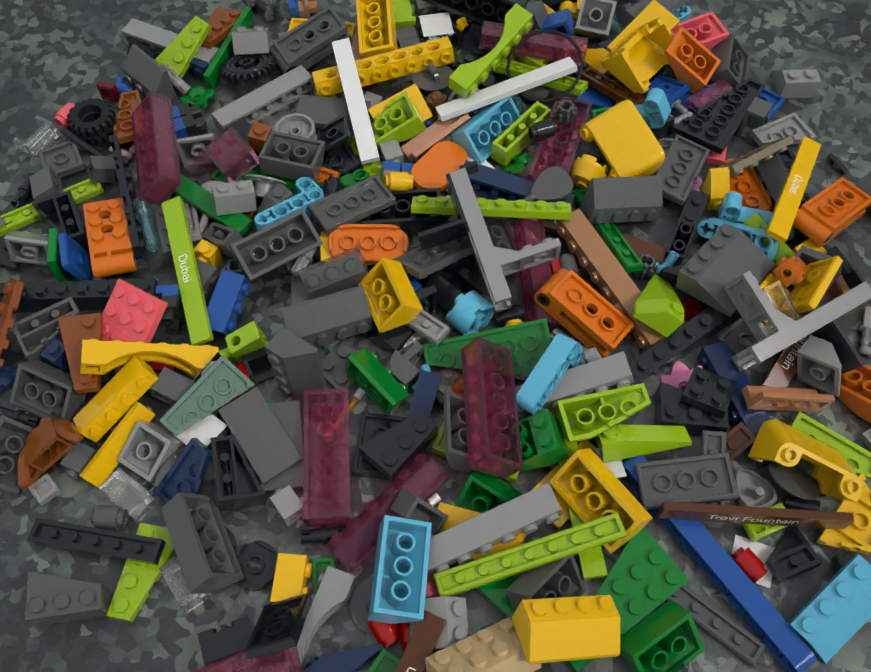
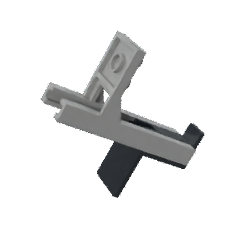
M473 161L459 166L460 170L446 174L448 192L458 220L418 233L421 249L425 250L468 235L495 313L511 308L510 300H512V296L505 276L558 259L561 243L559 238H547L542 240L541 244L535 246L529 244L522 247L520 251L493 246L468 175L478 172V163Z
M855 269L843 276V279L850 288L848 291L797 320H793L773 308L769 297L764 294L757 278L750 271L723 287L757 340L755 344L731 357L739 371L741 372L754 364L763 362L809 334L832 343L842 365L841 374L865 365V362L839 324L840 321L871 304V288L860 271ZM769 319L775 330L761 322Z

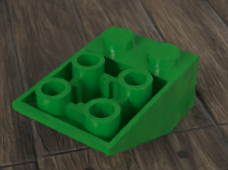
M548 408L488 435L499 475L550 466L570 457L559 420Z

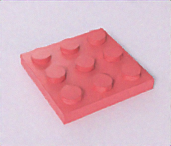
M118 278L102 313V341L121 340L123 342L143 341L150 343L168 303Z

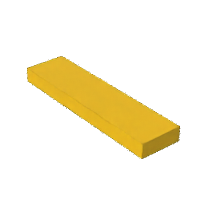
M136 401L79 476L100 489L118 465L119 461H117V458L137 421L150 422L155 414Z

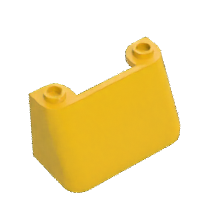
M663 16L658 17L635 29L601 60V64L633 93L643 94L649 89V79L664 65L668 64L671 66L664 51L674 35Z
M630 100L619 102L583 124L579 130L581 138L586 142L595 140L612 167L608 177L654 176L665 160L663 148Z
M771 419L762 424L748 457L758 462L763 460L777 462L786 467L795 466L800 459H803L815 466L811 476L817 479L820 494L831 498L858 502L863 489L862 482L841 452L779 420Z

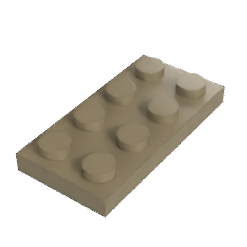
M790 135L768 142L719 168L729 167L730 176H736L743 173L745 168L758 165L761 159L765 161L772 158L774 153L778 154L787 150V146L794 143L793 137Z

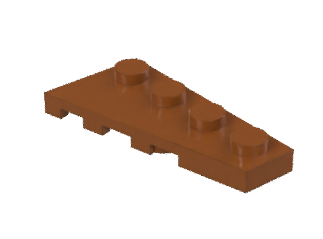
M217 6L207 20V23L212 28L202 46L212 48L227 37L241 13L237 10H229Z
M139 90L121 93L118 104L119 112L116 114L117 122L113 127L114 135L117 134L119 144L150 137Z
M9 278V281L5 282L2 290L4 296L0 302V356L2 350L8 348L9 340H7L6 334L7 331L13 328L15 320L12 311L18 309L24 282ZM0 359V367H3L4 359Z
M93 313L59 317V327L74 390L77 394L99 392L101 375L80 374L82 340L98 339L102 341V314Z

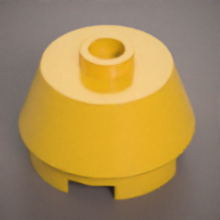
M583 154L582 158L578 156L572 164V182L581 189H587L592 178H607L608 167L606 165L602 167L596 162L597 158L586 154Z

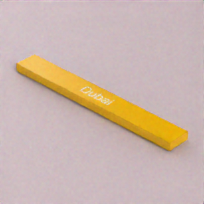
M806 136L802 138L765 233L767 236L783 244L788 239L821 144Z

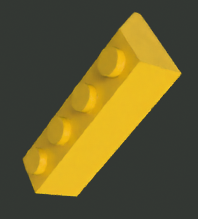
M356 0L360 56L367 58L397 50L393 0Z
M590 448L577 450L549 481L584 523L618 512L627 537L605 544L604 547L610 554L638 534L653 519Z
M611 595L522 600L511 617L528 664L616 657L620 654V614Z

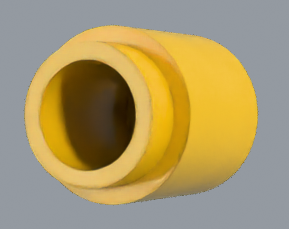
M389 172L388 176H385L384 184L388 187L389 191L412 190L413 175L408 174V172Z

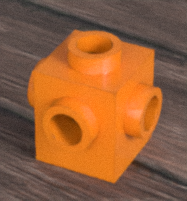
M793 255L789 259L785 256L775 264L778 268L772 272L775 274V280L787 288L791 284L796 286L805 279L803 274L808 270L803 260ZM786 269L791 271V276L785 271Z

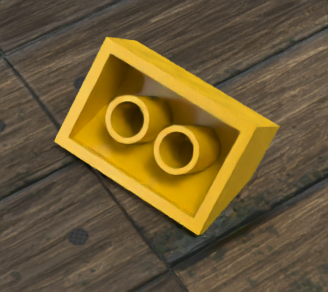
M382 257L358 284L364 287L371 315L378 331L381 333L410 323L423 310L399 261Z

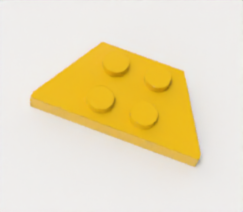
M859 474L858 477L862 482L863 489L858 502L842 500L835 511L853 513L855 522L844 530L824 528L816 542L825 546L869 555L871 554V490L864 482L866 480L865 476Z

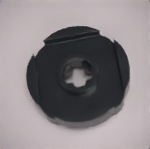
M258 540L249 544L245 543L235 551L244 578L237 582L240 586L249 590H263L274 581L278 556L270 544ZM260 560L259 564L261 567L252 571V567L249 565L251 561L256 562Z

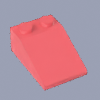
M713 11L680 22L671 31L675 36L682 26L708 50L730 35Z

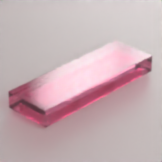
M722 78L688 97L685 103L697 112V110L715 99H720L724 93L731 92L735 88Z

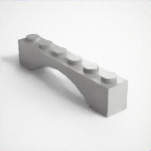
M328 566L326 572L323 571L317 583L319 588L316 595L312 594L311 596L312 603L298 644L295 647L288 648L286 656L289 658L285 667L281 666L278 672H302L304 670L309 646L316 632L331 615L348 604L357 583L354 575Z

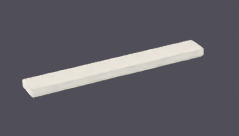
M346 38L333 41L332 46L361 163L363 165L379 161L380 158L350 40Z
M569 56L476 91L466 99L461 97L435 107L441 121L444 122L577 71V65Z

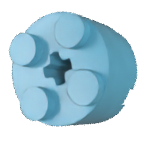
M472 290L465 295L461 293L456 297L454 301L456 305L448 312L445 319L463 335L477 333L481 326L485 328L495 310L490 302Z

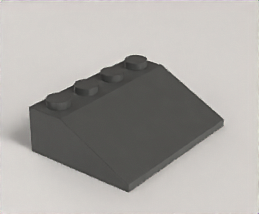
M724 223L679 270L676 288L731 317L737 308L723 287L748 271L757 278L760 284L775 267V263L742 231Z

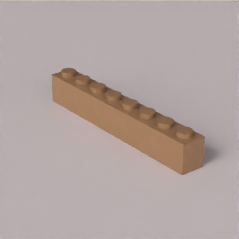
M577 209L571 212V220H559L557 225L559 236L567 242L569 250L575 253L581 267L585 268L589 273L591 281L598 285L605 299H608L615 308L635 324L629 332L636 338L637 345L643 348L644 351H647L664 339V335L633 317L634 302L639 298L641 291L582 211Z

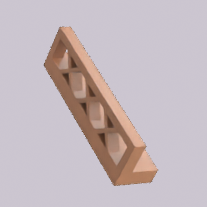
M466 113L462 117L460 115L444 122L439 119L400 147L404 157L409 163L414 162L416 158L421 157L436 143L447 138L466 123L470 116Z
M748 385L741 389L747 408L753 410L820 412L836 401L834 395L818 394L817 389Z

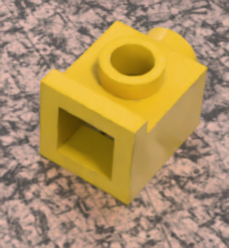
M202 239L194 248L196 259L218 267L223 261L219 247Z

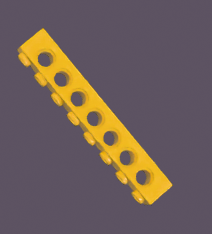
M448 36L355 60L361 87L427 70V65L430 63L435 67L455 62L453 46ZM338 66L312 72L318 96L326 97L344 92Z

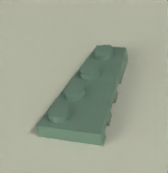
M222 355L159 421L178 436L254 387L255 384Z

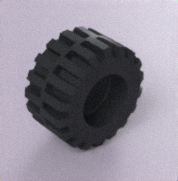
M88 98V100L76 103L75 107L69 110L70 113L67 115V121L73 133L93 147L109 143V135H114L113 127L117 122L116 114L111 104L100 98Z

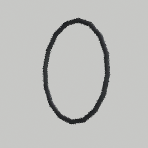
M543 29L527 34L513 47L508 55L506 72L508 79H511L509 71L511 57L517 47L529 37L550 33L558 34L568 39L576 48L580 60L578 77L571 88L560 96L546 100L530 98L523 93H518L519 96L530 102L548 103L563 98L575 88L582 76L584 61L581 49L570 36L560 31Z

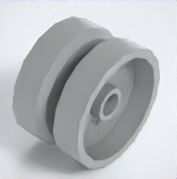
M300 113L289 114L282 117L275 125V131L317 140L315 124L307 115Z

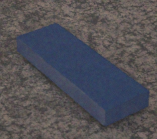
M420 370L407 419L419 412H422L429 419L431 418L442 375Z

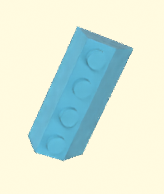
M510 96L485 106L454 131L451 137L455 143H458L466 150L470 158L480 164L491 156L492 142L521 115Z
M384 515L379 525L368 615L369 621L389 624L423 621L432 523Z
M859 554L853 556L788 622L811 651L825 664L871 618V565Z

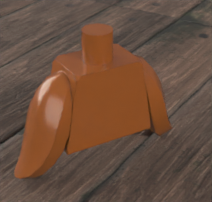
M44 417L40 419L39 425L28 434L26 445L19 454L18 486L20 489H25L32 485L42 472L49 469L72 449L75 444L78 445L84 439L73 423L64 418Z

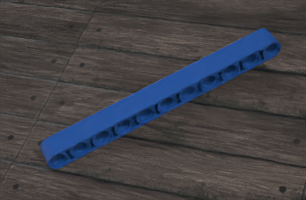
M643 455L627 458L622 462L627 475L624 478L639 496L640 491L635 463L648 462ZM651 509L658 517V509ZM659 518L788 672H805L817 661L811 649L700 521Z

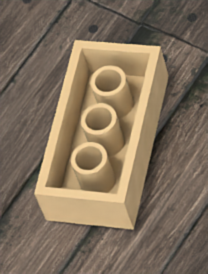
M510 617L425 658L426 672H534L541 668V663H527L515 626Z

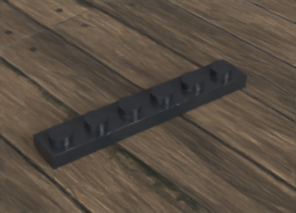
M36 518L27 541L33 544L158 565L166 544L163 539Z

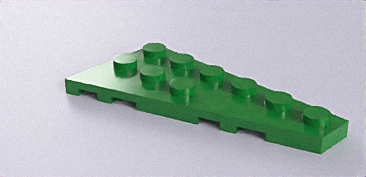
M547 318L444 339L437 346L432 342L422 344L425 361L428 365L528 377L552 341Z
M643 528L629 540L596 595H611L620 614L621 637L685 585L689 579L650 533ZM593 659L571 660L568 663L575 672H578Z

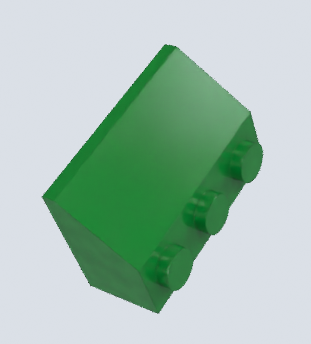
M364 348L351 354L347 358L344 371L386 415H391L410 395L407 387L401 382L398 383L393 378L394 375L388 367H383L378 362V357L372 351L369 352Z
M479 467L470 474L454 506L484 513L523 495V493L482 467Z
M673 600L668 601L620 637V655L631 672H677L705 650L691 613Z

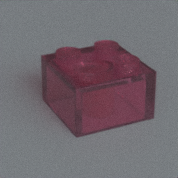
M233 127L203 149L210 161L229 183L237 181L259 164L258 156Z

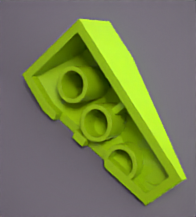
M406 91L392 99L386 105L387 108L382 114H377L374 117L375 121L371 124L377 150H379V143L397 139L398 143L413 138L427 129L421 115ZM354 137L350 141V144L352 146L355 156L359 157L360 155L356 139Z
M654 274L645 289L640 293L639 298L634 302L633 317L668 337L684 323V308L672 285Z
M644 383L559 400L557 401L555 414L559 420L564 437L569 443L597 436L649 406L651 401Z
M616 424L594 437L603 463L692 445V440L685 426Z

